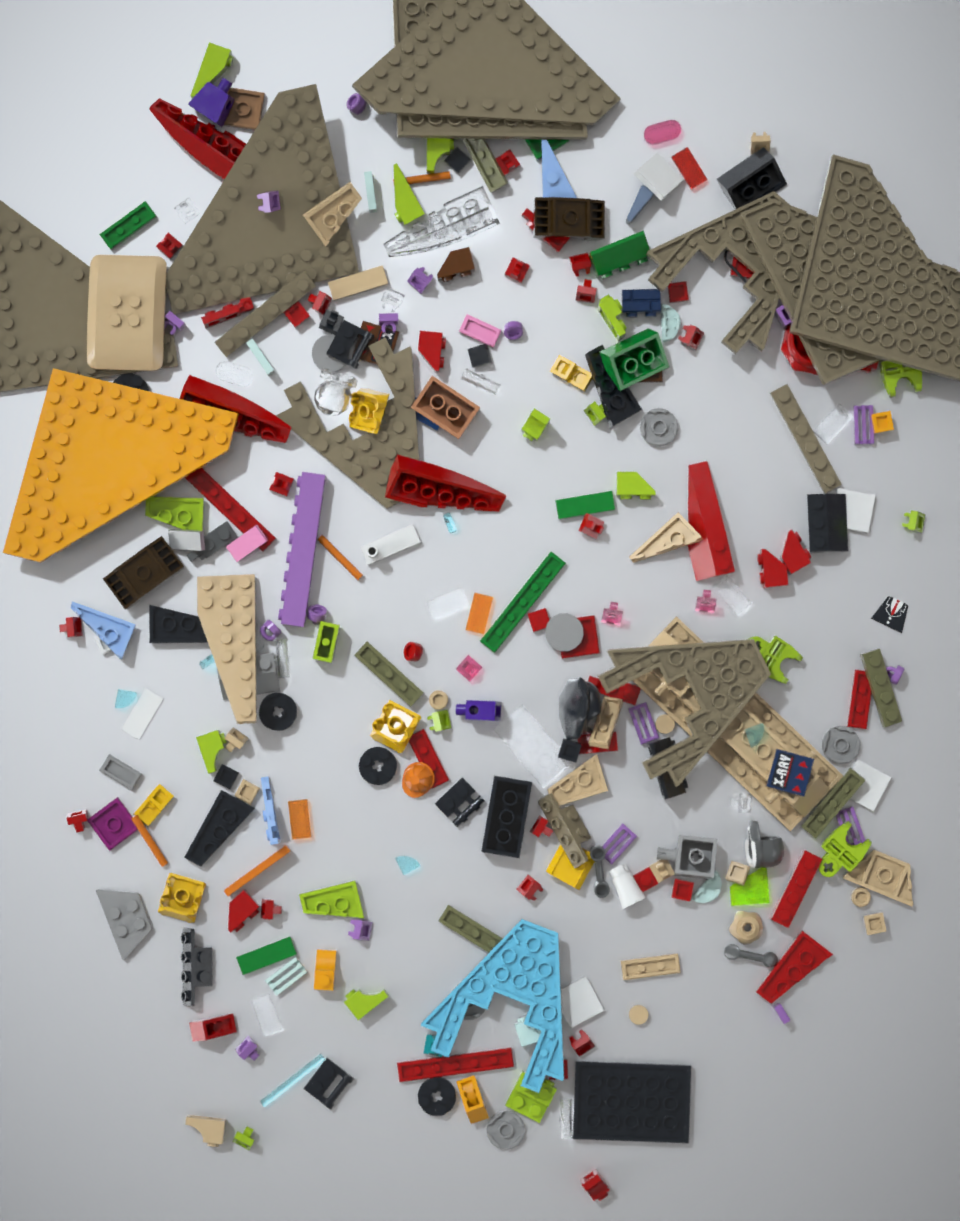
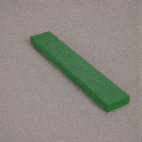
M551 551L480 642L495 653L566 563Z

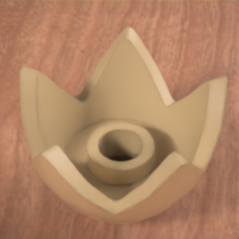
M737 911L734 922L729 927V932L741 944H751L763 935L762 919L755 912ZM746 924L751 925L750 931L744 930Z

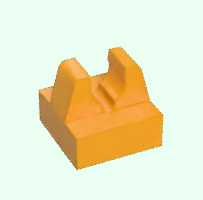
M891 411L871 414L874 434L894 430Z

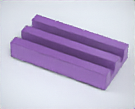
M873 405L853 406L854 444H874V430L871 419ZM858 410H861L862 440H859ZM866 410L869 411V440L866 437Z
M647 702L628 708L640 743L644 744L658 739L659 736ZM642 707L645 709L654 736L650 737L640 708ZM634 710L638 712L647 739H643L633 712Z
M851 806L840 810L836 815L839 826H841L843 822L840 815L843 814L846 822H850L847 813L850 811L860 840L857 841L851 826L849 831L853 843L850 844L848 836H846V841L850 845H858L863 843L865 838L854 807Z
M623 823L603 844L604 849H606L623 829L625 830V833L605 855V859L611 865L637 837ZM630 834V839L621 847V849L612 857V859H610L609 855L626 838V836Z

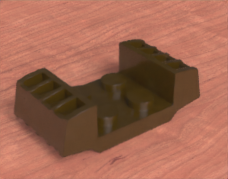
M535 197L533 199V238L546 239L552 236L584 238V240L589 241L605 239V200Z
M160 536L114 569L103 580L126 610L138 603L139 599L168 578L178 574L184 569V566L165 539Z

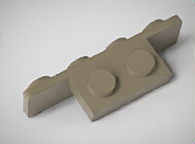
M553 794L546 795L538 803L574 868H577L588 861L580 844L591 839V836L574 805L560 809Z

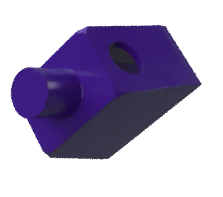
M225 78L221 80L217 87L207 82L188 105L223 127L234 103V98L227 94L233 84Z
M466 700V704H456V715H464L465 719L501 721L502 702ZM475 707H478L477 714L474 712Z

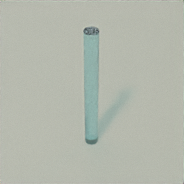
M320 1053L260 1100L261 1104L264 1107L323 1062L325 1060L324 1056Z

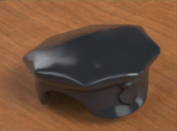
M581 677L569 679L559 697V718L567 740L578 739L585 733L591 735L593 730L588 726V723L601 713V698L597 687Z

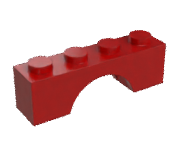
M802 850L789 883L777 901L769 919L789 928L822 858Z

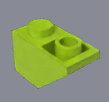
M637 472L616 473V496H621V499L630 500L632 496H640L641 500H650L651 496L656 495V491Z

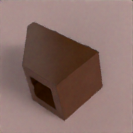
M466 247L449 253L437 274L438 281L442 280L445 283L454 280L453 277L461 275V278L471 276L472 272H475L470 248Z

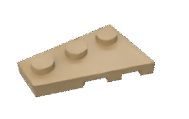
M349 182L307 211L303 216L326 247L330 242L329 240L337 233L341 224L349 217L362 198L352 183Z
M597 754L547 789L548 794H553L559 806L608 791Z

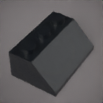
M764 147L717 178L724 195L734 209H738L773 191L776 192L787 185L775 158Z
M807 494L810 553L848 551L846 494Z
M668 737L647 743L652 757L676 743L675 740L671 741V738ZM668 771L657 776L663 799H669L686 793L685 789L688 788L686 778L676 787Z

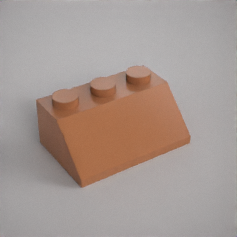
M431 376L411 406L412 409L457 439H460L480 411L478 405L434 376Z

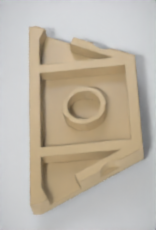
M873 849L851 872L848 871L843 876V879L911 907L913 906L910 864Z

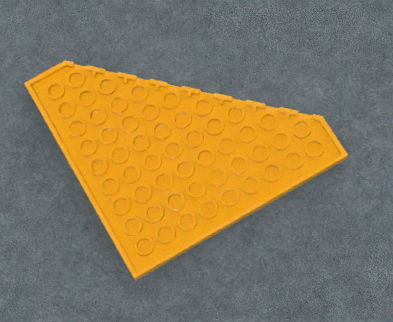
M53 368L3 553L40 563L55 553H59L80 538L82 539L91 534L97 528L106 525L124 512L133 509L144 500L155 496L171 484L180 481L188 476V474L202 468L220 455L229 452L239 414Z

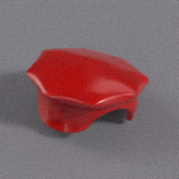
M790 324L784 332L781 345L782 353L789 361L793 370L818 375L799 336L789 333Z

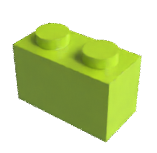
M320 621L312 659L329 663L333 662L340 625Z

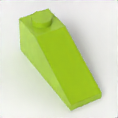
M209 42L190 95L191 99L207 82L213 84L226 72L227 67H231L234 56H232L230 49Z
M396 163L393 165L395 208L397 210L394 214L399 223L403 222L406 225L425 213Z

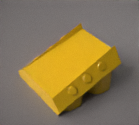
M361 388L357 392L352 393L350 402L354 408L349 414V427L378 434L390 394Z
M389 700L382 708L381 716L373 722V730L370 736L374 741H378L398 753H403L421 716Z
M560 844L546 872L580 890L594 864V860L591 858L590 852L582 848L588 861L574 868Z
M169 873L163 895L160 899L158 912L163 916L166 915L188 923H194L206 883Z

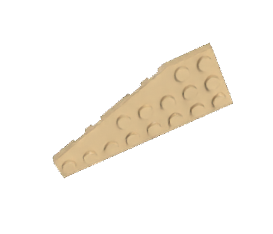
M255 574L197 577V613L237 724L257 723Z

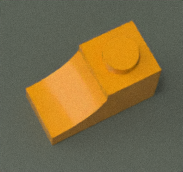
M317 949L314 977L315 990H334L336 950Z
M475 1075L456 1081L470 1123L473 1124L488 1119L487 1109Z

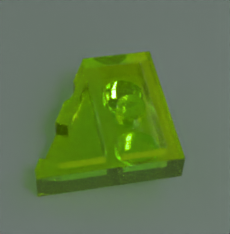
M760 868L749 874L744 886L736 883L729 886L731 906L770 903L767 868Z

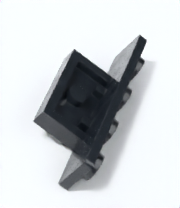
M183 928V933L181 934V942L183 943V952L181 953L183 991L181 992V999L183 1005L194 1006L195 987L212 986V947H195V930L193 928Z

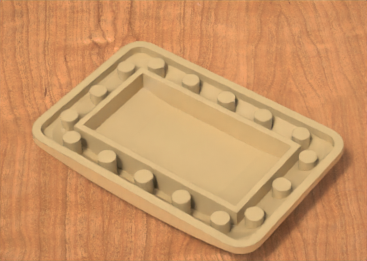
M96 255L92 258L90 263L87 321V363L91 368L100 370L157 371L163 366L167 264L162 257Z

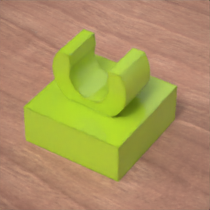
M595 401L584 410L594 426L606 417L602 404L598 406Z
M912 510L911 514L904 513V516L910 519L909 523H902V526L908 528V530L922 533L926 514Z
M448 710L431 713V716L427 717L428 720L433 719L434 726L429 727L430 730L437 732L452 728Z
M247 1126L243 1134L237 1131L232 1142L250 1150L254 1142L250 1138L253 1129Z

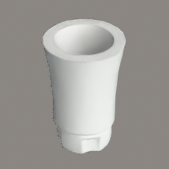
M626 864L609 871L622 909L646 899Z

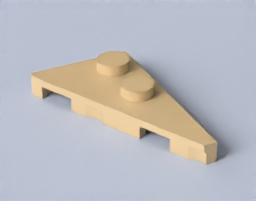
M678 512L629 558L635 563L702 541L703 538Z

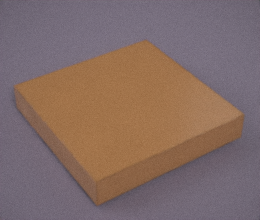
M231 87L227 94L234 98V103L223 126L255 131L261 121L265 93Z

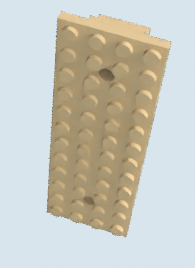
M676 616L648 646L704 642ZM659 667L632 680L686 733L692 736L684 718L701 708L685 676L667 684ZM757 693L752 696L707 751L790 832L843 777L830 762ZM776 749L814 759L804 797L766 787Z

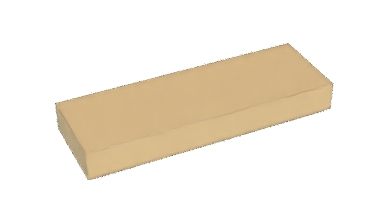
M382 265L330 281L328 284L333 300L336 301L388 285V281Z
M604 696L601 704V713L597 716L589 740V746L609 748L623 705V699Z
M678 953L621 961L623 980L681 973Z

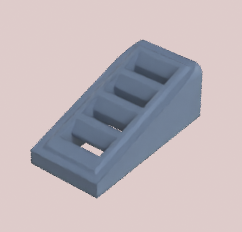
M644 185L640 187L627 216L626 223L630 224L654 196V193Z

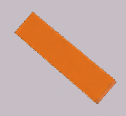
M285 845L224 889L227 896L231 895L291 851L289 846Z

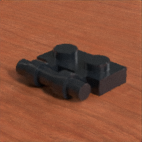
M462 777L435 805L447 817L454 812L457 817L452 822L458 827L462 822L465 823L475 810L478 811L481 808L480 805L485 800L480 795L473 800L470 796L475 790ZM467 801L470 805L461 812L458 808Z

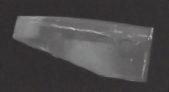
M481 186L448 201L439 212H431L428 214L429 218L422 223L416 222L408 232L402 231L385 242L384 247L388 256H406L439 249L474 237L485 230L499 225L500 222L484 187Z

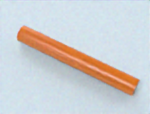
M450 171L405 177L408 184L451 179Z
M323 535L317 539L357 580L363 576Z
M133 816L131 820L161 867L168 863L139 816Z

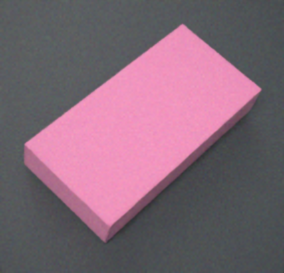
M468 314L459 330L460 333L494 348L502 331Z
M255 525L227 545L226 548L236 562H238L268 541L259 526Z

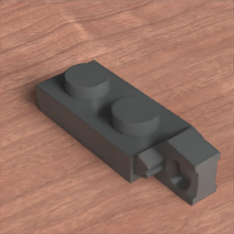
M228 521L204 536L205 550L191 551L186 556L191 562L198 557L201 560L207 559L238 536Z

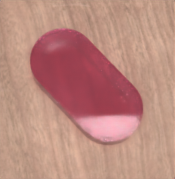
M667 120L650 125L644 131V140L650 145L674 140L681 133V125L676 120Z

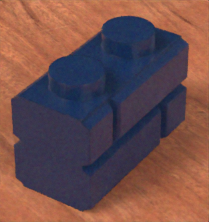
M631 289L621 291L622 315L626 314V318H636L638 314H645V317H657V314L661 313L660 290Z

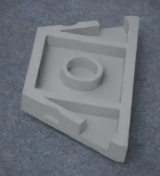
M98 889L96 893L123 960L127 958L153 928L139 893Z

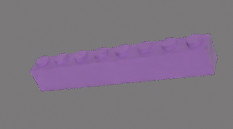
M302 472V476H298L297 487H300L299 495H295L294 500L297 512L292 515L291 525H295L294 533H290L289 544H292L291 552H287L286 563H289V569L285 571L283 580L287 584L286 590L282 589L281 601H284L283 609H279L278 620H281L282 625L305 628L326 476L323 474Z

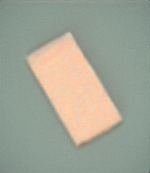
M474 593L465 630L480 634L485 633L493 597Z
M308 799L288 801L292 839L311 838Z

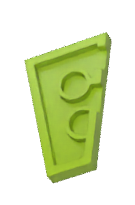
M150 497L146 499L145 516L182 530L203 531L204 498Z
M356 881L299 894L303 913L364 918Z

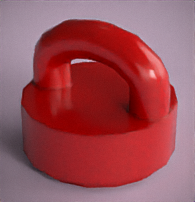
M415 642L407 643L403 652L405 659L414 662L419 661L423 654L422 645Z

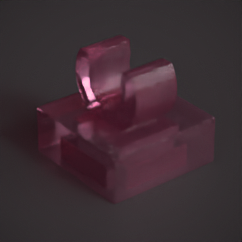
M703 590L702 597L697 596L695 611L714 613L716 598H711V590Z
M610 602L609 609L604 608L601 622L620 625L623 611L617 610V602Z
M467 655L456 670L468 681H471L483 667Z

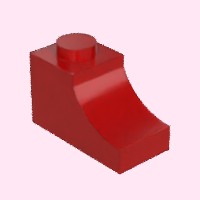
M616 731L613 733L608 749L589 746L590 734H584L578 738V743H582L579 754L618 751Z
M233 1013L189 1022L192 1041H204L237 1032Z
M597 1169L580 1179L581 1185L593 1201L597 1199L601 1201L609 1195L607 1192L610 1189Z

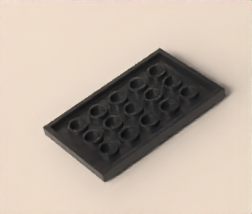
M575 1061L573 1139L689 1143L691 1065Z

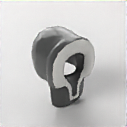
M750 820L747 827L748 838L744 843L745 857L748 865L754 869L777 866L784 857L782 838L780 836L760 837L758 822Z

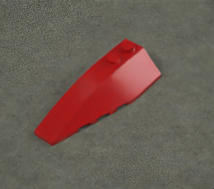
M160 98L149 108L160 124L188 153L223 179L226 178L246 146L245 142L226 130L223 133L215 129L214 124L209 122L205 124L197 120L198 117L193 114H184L181 108Z
M192 375L188 376L179 398L238 413L234 432L244 433V436L252 437L256 435L261 436L265 440L286 443L292 428L276 415L247 398Z
M397 454L390 469L385 498L426 508L430 505L443 509L448 506L464 510V508H474V510L499 512L506 499V495L455 471Z
M708 462L688 465V523L703 538L702 541L688 545L695 579L700 581L734 573L735 569Z

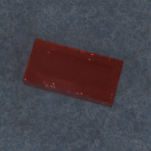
M688 147L671 156L690 190L707 181L705 174Z

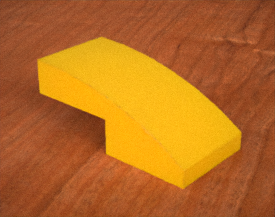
M561 355L558 356L550 370L554 375L584 392L593 379L591 372L579 367L576 363Z
M159 784L133 815H138L142 823L149 827L174 796Z

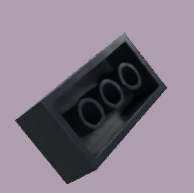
M494 775L481 852L520 858L532 787L531 781Z

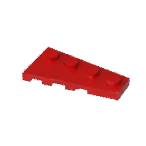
M801 931L755 992L772 1004L833 954L804 931Z

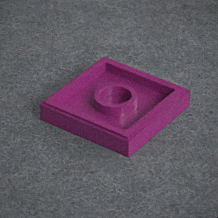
M119 797L87 819L109 851L138 830L131 820L133 816Z

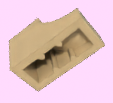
M187 1115L185 1125L196 1128L203 1136V1142L207 1143V1146L219 1147V1144H223L226 1119Z

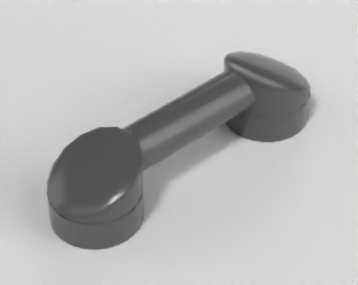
M595 845L590 849V856L595 862L597 879L594 884V892L597 897L605 898L610 892L609 885L604 880L602 864L606 853L603 846Z
M729 944L724 949L725 956L730 960H735L739 957L763 962L766 967H774L778 961L776 954L773 952H766L764 954L740 950L735 944Z

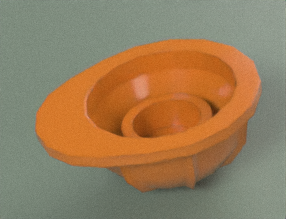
M423 762L410 764L403 774L402 788L404 792L413 798L426 794L435 782L433 770Z

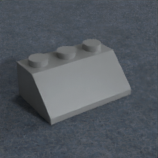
M275 653L256 655V695L280 691ZM218 672L223 700H226L228 697Z

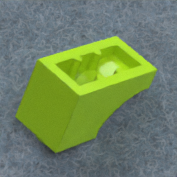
M427 138V174L435 173L438 161L445 155H449L450 150H454V138Z
M534 408L521 429L524 433L522 436L531 442L533 439L538 441L550 423V418Z
M220 730L196 737L208 774L217 771V756L225 748L224 744L227 743V740L224 739V732L220 733Z
M353 989L345 995L347 999L344 1003L357 1020H360L385 1000L389 994L385 989L373 994L364 993L360 989L357 991Z

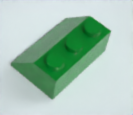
M644 230L590 252L589 258L597 279L602 277L604 280L613 276L615 271L620 270V272H624L631 268L630 265L635 263L641 265L648 262L649 257L646 253L650 249Z
M649 328L599 352L605 370L620 391L669 367L659 333Z

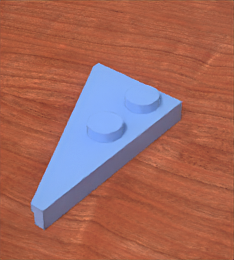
M546 139L542 140L543 197L577 198Z
M72 602L71 609L118 658L123 659L134 632L135 624Z
M269 776L262 777L261 783L265 810L262 812L264 822L268 823V829L266 830L267 839L271 845L279 844L281 841Z

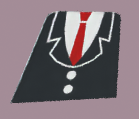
M888 596L871 619L902 633L908 605Z

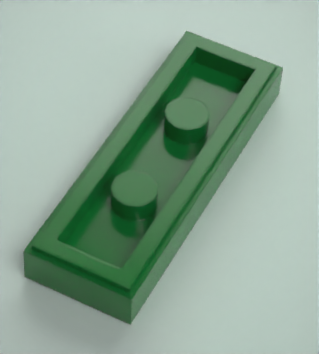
M144 201L99 235L109 249L113 250L157 218L147 202Z
M612 491L555 500L558 519L582 516L586 513L594 514L615 510Z
M289 936L237 956L236 959L242 974L245 975L297 955V952Z

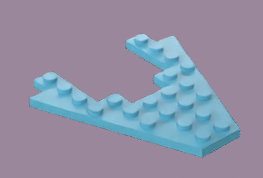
M521 919L421 1023V1026L437 1032L431 1051L449 1057L470 1003L488 1010L494 992L530 1005L524 1024L540 1030L541 1034L521 1086L539 1093L546 1075L561 1081L564 1080L559 936L557 932Z

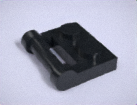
M343 320L326 354L357 369L359 366L358 362L369 341L373 340L374 335ZM359 334L363 338L352 359H349L347 355Z
M327 1057L303 1089L331 1110L335 1100L354 1078ZM339 1074L343 1077L330 1096L326 1098L323 1094Z

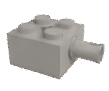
M679 835L677 848L666 849L658 847L657 853L662 854H657V860L674 861V876L713 880L718 839ZM694 853H697L698 857H701V859H698L697 862H694V859L691 858V856H693Z

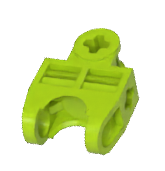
M889 361L879 363L882 381L890 398L896 397L895 387H897V382L901 378L908 379L911 385L914 386L915 392L922 391L921 370L903 367V365Z
M758 636L750 637L749 639H754L755 643L758 642L759 651L771 673L768 678L787 684L789 679L783 676L784 673L780 669V664L786 658L801 662L803 659L801 654L777 636H773L770 642Z
M849 821L835 829L821 844V847L827 853L822 857L819 871L825 877L834 876L842 867L851 872L863 859L872 844L869 839H866L858 845H850L846 841L847 831L852 826ZM824 863H832L833 869H825Z

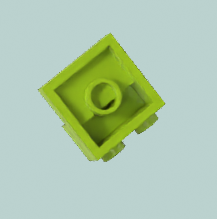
M608 294L599 300L597 310L617 341H620L625 337V329H627L621 319L617 320L621 317V309L623 307L618 299L614 300Z
M522 1071L505 1106L540 1123L557 1088L554 1087V1082L546 1078L539 1093L522 1087L521 1084L526 1073Z

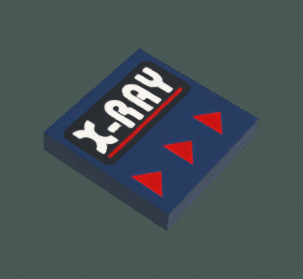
M776 749L766 787L804 797L814 759Z

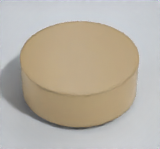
M434 691L429 697V703L434 709H443L448 704V696L443 691Z
M664 714L656 719L655 726L660 733L667 734L674 729L675 722L669 715Z
M860 887L853 890L851 900L854 905L864 907L869 904L871 895L867 889Z
M635 1005L629 1011V1018L634 1024H643L648 1019V1011L642 1005Z

